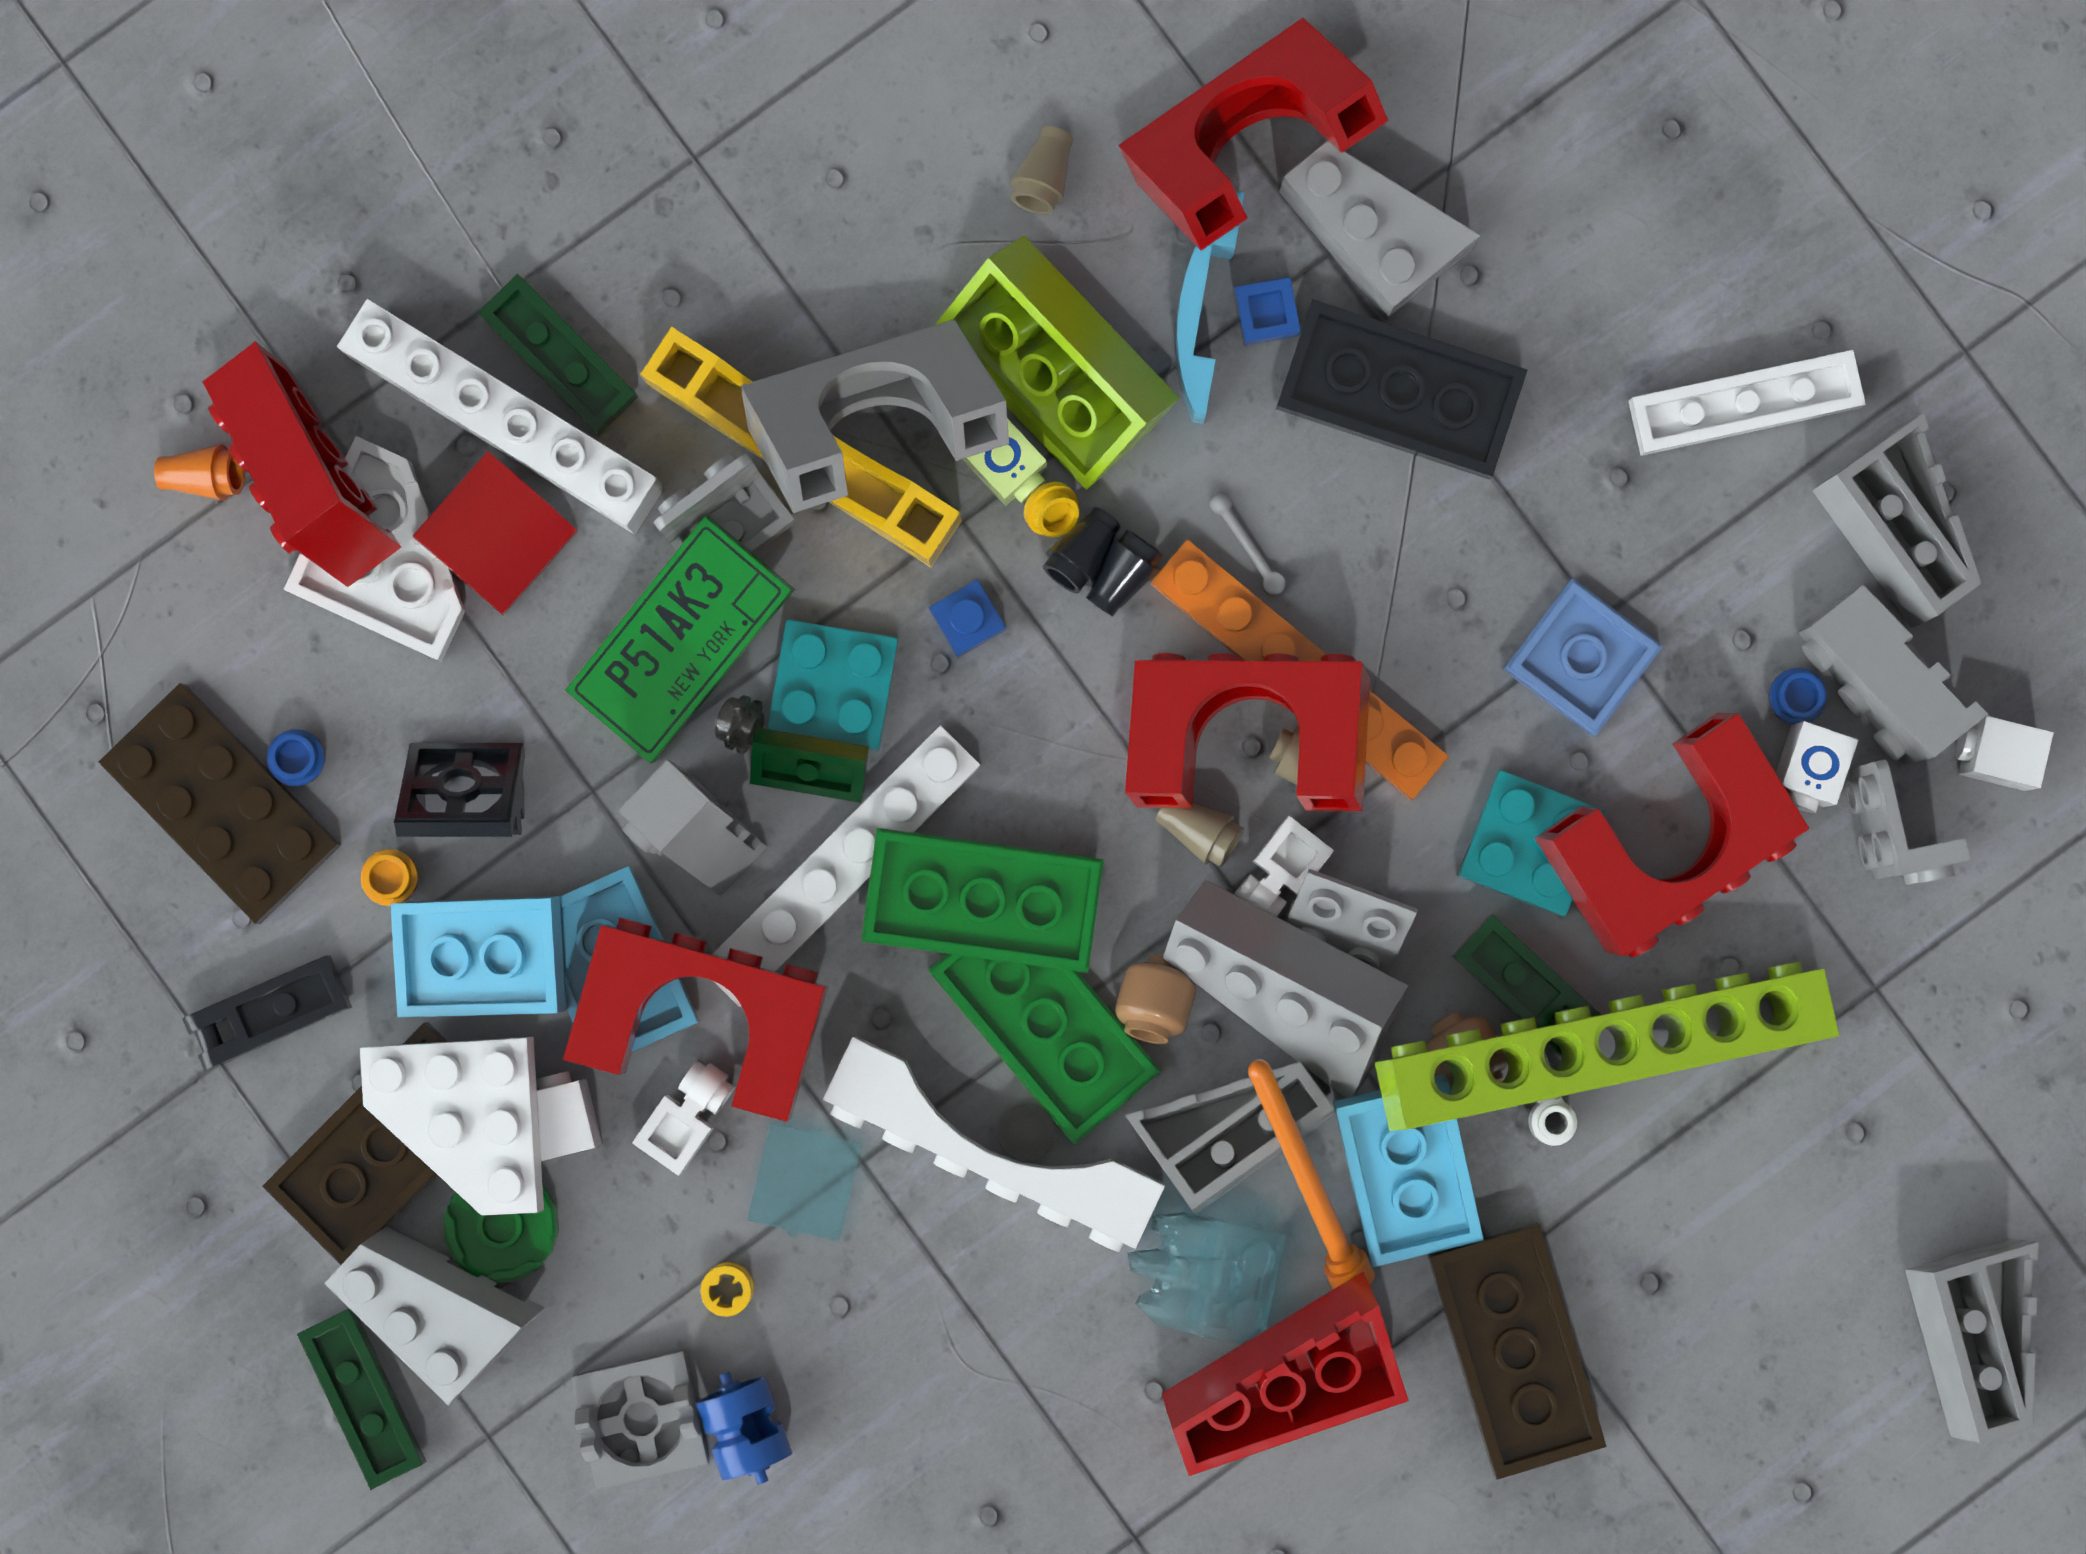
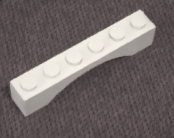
M858 1036L852 1037L823 1098L824 1101L834 1105L830 1114L835 1118L860 1129L865 1120L885 1129L882 1137L884 1141L909 1153H913L916 1145H919L937 1154L933 1163L936 1166L962 1178L965 1177L968 1169L988 1178L985 1189L1016 1203L1020 1194L1040 1203L1037 1211L1039 1215L1068 1228L1071 1219L1092 1228L1089 1235L1091 1240L1116 1252H1120L1123 1244L1136 1249L1165 1187L1163 1182L1113 1158L1082 1165L1049 1166L1019 1161L991 1151L962 1134L938 1112L919 1086L906 1059Z

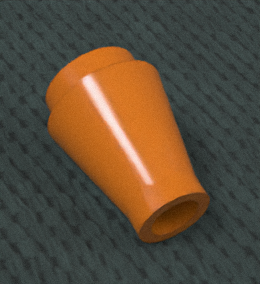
M223 444L178 455L159 456L154 466V478L160 490H174L225 501L230 495H239L245 481V470L235 461L228 448Z

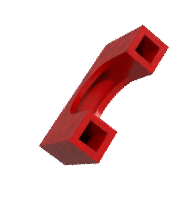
M1302 17L1118 146L1138 186L1202 251L1248 219L1230 179L1215 165V160L1223 146L1238 132L1265 119L1295 117L1310 123L1333 146L1343 153L1385 124L1388 118L1372 80Z
M1158 653L1152 656V660H1135L1125 785L1126 795L1137 808H1193L1196 754L1203 730L1209 721L1224 708L1240 701L1258 699L1277 703L1288 709L1297 718L1300 743L1296 796L1305 810L1363 811L1370 677L1363 662L1356 661L1354 657L1345 654H1326L1321 657V661H1299L1296 656L1283 653L1268 654L1264 657V661H1242L1240 656L1229 653L1211 654L1208 656V661L1186 660V657L1175 653Z
M1717 713L1673 743L1674 748L1702 791L1710 814V829L1705 847L1696 861L1686 870L1664 879H1655L1642 872L1630 859L1598 808L1580 806L1535 837L1536 842L1605 952L1621 956L1628 954L1629 957L1643 954L1658 943L1659 938L1656 934L1672 923L1682 925L1696 918L1705 909L1704 901L1719 891L1725 894L1745 884L1751 878L1749 870L1765 859L1767 862H1772L1790 853L1797 846L1794 839L1810 829L1739 713Z
M622 917L618 918L616 927L601 925L563 1060L616 1075L626 1073L643 1011L652 996L666 984L682 977L707 978L721 984L736 997L745 1012L749 1027L748 1047L731 1107L788 1122L793 1114L828 986L816 983L819 972L785 963L783 973L761 968L762 956L733 948L729 949L727 958L705 952L708 941L674 932L672 942L650 937L651 925Z

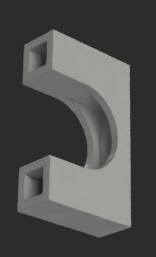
M955 319L741 385L747 428L793 513L848 496L842 451L830 430L842 418L864 408L894 405L920 412L935 425L956 461L1009 444L1006 400Z

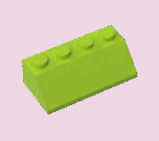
M1025 235L988 257L935 324L938 325L955 319L1006 400V407L1085 490L1093 486L1141 441L1180 399Z

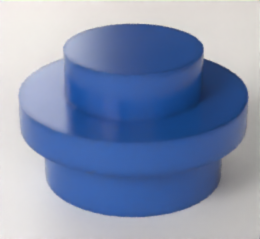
M1793 668L1782 672L1774 679L1769 689V704L1772 711L1780 720L1788 724L1795 725L1803 721L1812 722L1821 715L1826 706V687L1821 678L1808 669Z
M299 729L288 730L279 734L270 744L267 753L268 767L273 776L286 785H307L321 774L325 765V750L320 740L310 732Z

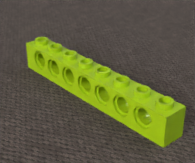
M1801 961L1767 968L1769 976L1767 980L1751 983L1748 972L1714 979L1715 991L1698 994L1696 983L1661 990L1663 1001L1644 1005L1642 995L1608 1001L1610 1013L1591 1016L1589 1006L1555 1012L1556 1024L1537 1028L1535 1017L1500 1024L1502 1035L1482 1039L1480 1029L1446 1035L1448 1047L1427 1051L1425 1040L1391 1047L1392 1059L1375 1062L1389 1131L1417 1128L1838 1037L1840 1035L1825 969L1803 972ZM1763 996H1766L1773 1006V1017L1770 1023H1767L1762 1018L1759 1011V1004ZM1710 1007L1716 1009L1721 1018V1027L1716 1035L1709 1030L1706 1023V1015ZM1657 1018L1663 1020L1668 1028V1040L1663 1047L1655 1041L1652 1032L1653 1024ZM1603 1029L1608 1030L1615 1040V1051L1610 1058H1607L1599 1048V1036ZM1550 1040L1559 1046L1562 1053L1561 1063L1556 1070L1547 1064L1544 1057L1545 1046ZM1496 1051L1505 1057L1508 1064V1072L1502 1082L1493 1077L1489 1067L1490 1059ZM1441 1062L1451 1069L1454 1076L1453 1086L1447 1094L1438 1089L1434 1080L1435 1070Z

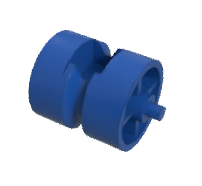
M730 1371L719 1375L722 1386L717 1388L718 1391L695 1402L705 1433L715 1435L717 1438V1442L711 1450L722 1480H729L746 1474L748 1476L755 1475L757 1484H763L769 1481L765 1470L769 1469L770 1465L787 1458L793 1453L782 1422L771 1419L770 1414L776 1408V1404L766 1376L740 1382L739 1380L733 1381Z

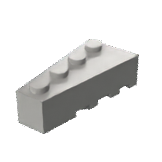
M1207 880L1203 881L1176 918L1163 956L1164 960L1186 974L1194 983L1296 1061L1301 1062L1304 1067L1345 1098L1356 1096L1374 1067L1375 1062H1377L1409 986Z

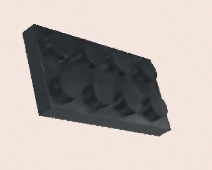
M1312 299L1276 410L1490 480L1493 477L1528 370Z

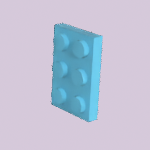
M627 866L560 896L566 1009L572 1023L574 1022L601 925L616 927L618 918L622 917L651 925L650 937L664 940L631 866ZM681 978L663 986L647 1003L641 1017L632 1052L700 1022Z
M559 896L409 901L391 904L397 1018L551 1014L566 1011Z
M1445 1074L1434 1077L1438 1089L1447 1094L1450 1091V1085ZM1381 1090L1333 1101L1366 1249L1372 1268L1484 1241L1457 1119L1407 1130L1389 1131Z

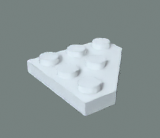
M355 436L345 458L348 465L343 470L353 479L359 489H363L368 493L377 510L369 515L370 519L383 529L392 531L401 548L349 587L343 585L300 553L283 590L442 662L463 618L465 608L451 570L412 536L430 516L414 468L408 459Z
M534 1037L360 1048L363 1106L480 1215L537 1213L544 1210Z

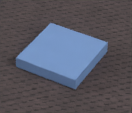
M1572 578L1502 670L1591 737H1595L1662 649L1663 645Z

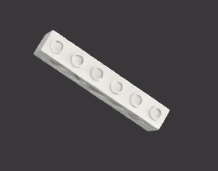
M369 299L365 301L337 345V348L356 363L634 535L665 488L655 476Z

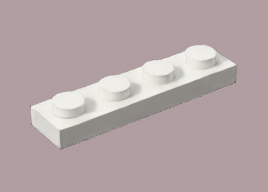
M1853 350L1632 397L1628 401L1641 456L1855 410L1866 405Z

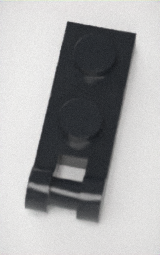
M325 955L194 1012L182 1020L188 1034L195 1033L203 1052L198 1055L204 1071H209L353 1007L331 955ZM228 1019L236 1038L224 1043L216 1024Z

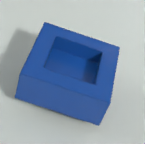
M1290 277L1234 288L1233 292L1244 346L1300 335V325Z
M978 579L929 607L930 612L957 658L1006 630L1003 621Z

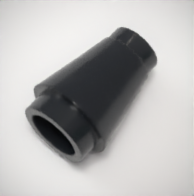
M1094 507L1089 515H1086L1047 550L1048 560L1043 565L1046 574L1061 587L1072 593L1078 594L1084 586H1092L1113 538L1121 528L1119 522L1106 511Z
M1126 529L1120 539L1113 538L1100 570L1091 586L1092 589L1086 598L1098 608L1114 617L1119 608H1122L1160 571L1157 564L1164 555L1144 539Z

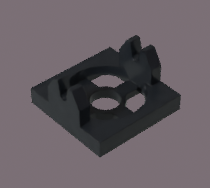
M410 743L394 819L396 836L512 837V835H522L521 819H524L525 816L522 785L525 761L523 743ZM473 766L485 767L499 776H481L478 769ZM442 771L441 773H439L438 776H432L433 774ZM455 777H469L475 781L470 789L461 792H453L444 788V785ZM425 794H438L442 800L446 801L445 812L427 811ZM480 794H502L499 800L486 811L465 812L466 803L475 800Z

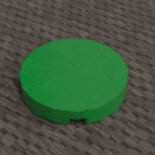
M543 1185L544 1210L537 1213L480 1215L456 1192L451 1197L450 1204L447 1206L443 1218L445 1243L454 1261L472 1275L477 1277L483 1275L497 1283L516 1281L537 1270L553 1252L559 1233L558 1208L548 1188Z

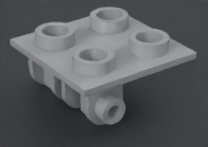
M1308 869L1295 901L1292 900L1284 921L1388 974L1418 909Z

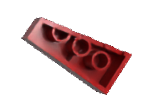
M255 341L202 381L213 402L208 407V410L215 422L230 435L233 443L228 446V449L240 467L250 473L254 482L249 485V490L258 504L271 514L275 523L270 526V531L285 551L293 554L295 551L300 552L343 585L349 587L401 548L392 531L383 529L370 519L369 515L377 510L368 493L363 489H359L353 479L343 470L348 465L347 460L328 435L318 427L322 424V421L286 365Z
M1364 1271L1161 1393L1188 1476L1409 1401L1379 1305Z

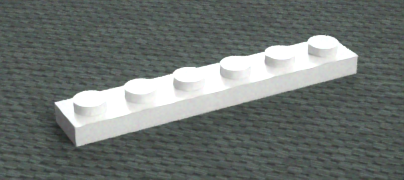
M940 725L713 954L727 958L730 948L749 952L763 957L761 968L777 972L870 879L877 828L915 833L981 765ZM715 982L739 1007H742L728 989Z

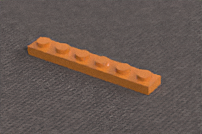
M1188 539L1150 584L1234 655L1240 656L1242 661H1264L1266 655L1274 653L1290 654L1296 656L1299 661H1321V657L1326 655ZM1370 691L1366 764L1411 801L1449 756Z

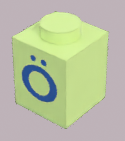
M1008 418V445L962 459L1005 507L1015 498L1021 504L1026 502L1035 489L1045 484L1046 480L1041 474L1047 469V460Z

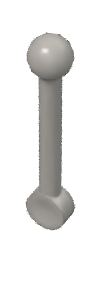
M1225 493L1214 494L1210 500L1211 510L1223 516L1263 576L1264 590L1271 595L1281 593L1286 586L1284 576L1271 570L1231 510V498Z

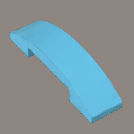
M1235 191L1241 205H1243L1245 193ZM1239 225L1202 251L1197 246L1195 247L1183 282L1176 321V366L1184 403L1192 422L1204 424L1216 360L1193 355L1210 256L1232 260Z

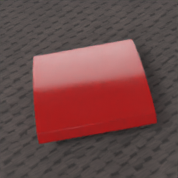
M487 451L412 536L455 573L462 582L504 616L577 533V530L525 482Z

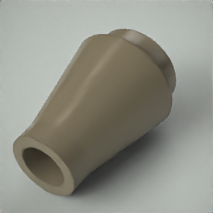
M1054 126L1042 127L1037 141L1010 181V185L1013 188L1011 200L1020 208L1035 214L1049 215L1053 213L1055 205L1063 202L1069 152L1073 142L1072 135L1067 131Z
M1193 802V808H1160L1155 820L1156 823L1165 827L1205 865L1211 861L1220 867L1227 862L1244 831L1243 827L1234 823V815Z

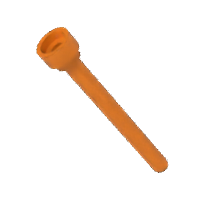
M1258 1059L1253 1061L1248 1067V1075L1328 1251L1325 1257L1324 1272L1332 1290L1363 1271L1370 1285L1375 1278V1272L1364 1250L1357 1248L1355 1244L1349 1243L1271 1066L1265 1060Z

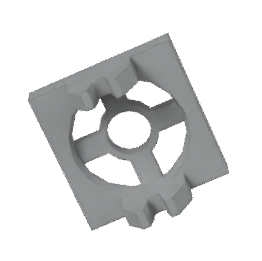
M685 1349L575 1374L571 1377L578 1407L575 1410V1430L580 1433V1452L585 1462H590L596 1490L703 1466L710 1462L701 1419L695 1405L696 1397ZM648 1376L664 1382L673 1391L674 1402L660 1404L655 1398L647 1396L642 1377ZM623 1381L628 1401L621 1407L618 1415L597 1419L598 1410L604 1395L616 1383ZM637 1402L650 1404L655 1409L658 1417L656 1428L645 1435L632 1432L625 1422L627 1409ZM679 1420L681 1434L678 1442L665 1456L659 1458L655 1436L661 1431L664 1423ZM623 1433L628 1439L636 1441L641 1462H631L616 1456L604 1444L601 1437Z

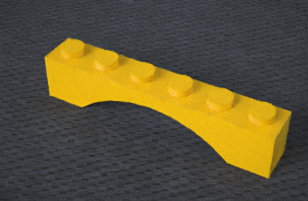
M671 326L641 372L642 378L649 387L764 460L747 428L741 385L753 381L723 359ZM833 436L842 451L848 496L830 501L829 503L932 568L962 522L960 512L911 480L888 469Z

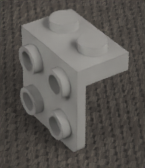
M747 453L739 456L737 459L733 454H728L719 459L704 473L708 479L691 493L686 488H683L671 495L658 507L662 515L654 521L658 530L677 551L703 517L710 516L754 554L796 523L793 516L762 477Z
M1879 760L1851 769L1852 780L1846 781L1845 784L1846 797L1852 813H1859L1864 836L1858 838L1859 854L1866 870L1872 869L1874 880L1903 875L1905 885L1928 882L1955 876L1952 864L1971 861L1966 838L1908 849L1887 760Z

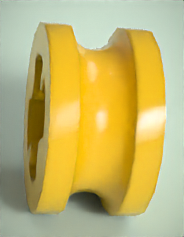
M729 1261L719 1263L710 1269L701 1283L700 1294L702 1302L715 1315L724 1317L737 1315L746 1308L753 1297L754 1282L747 1268L739 1263ZM723 1274L735 1277L732 1284L739 1281L742 1285L743 1292L734 1296L732 1304L720 1302L722 1294L717 1297L713 1295L712 1286L718 1285L721 1282Z

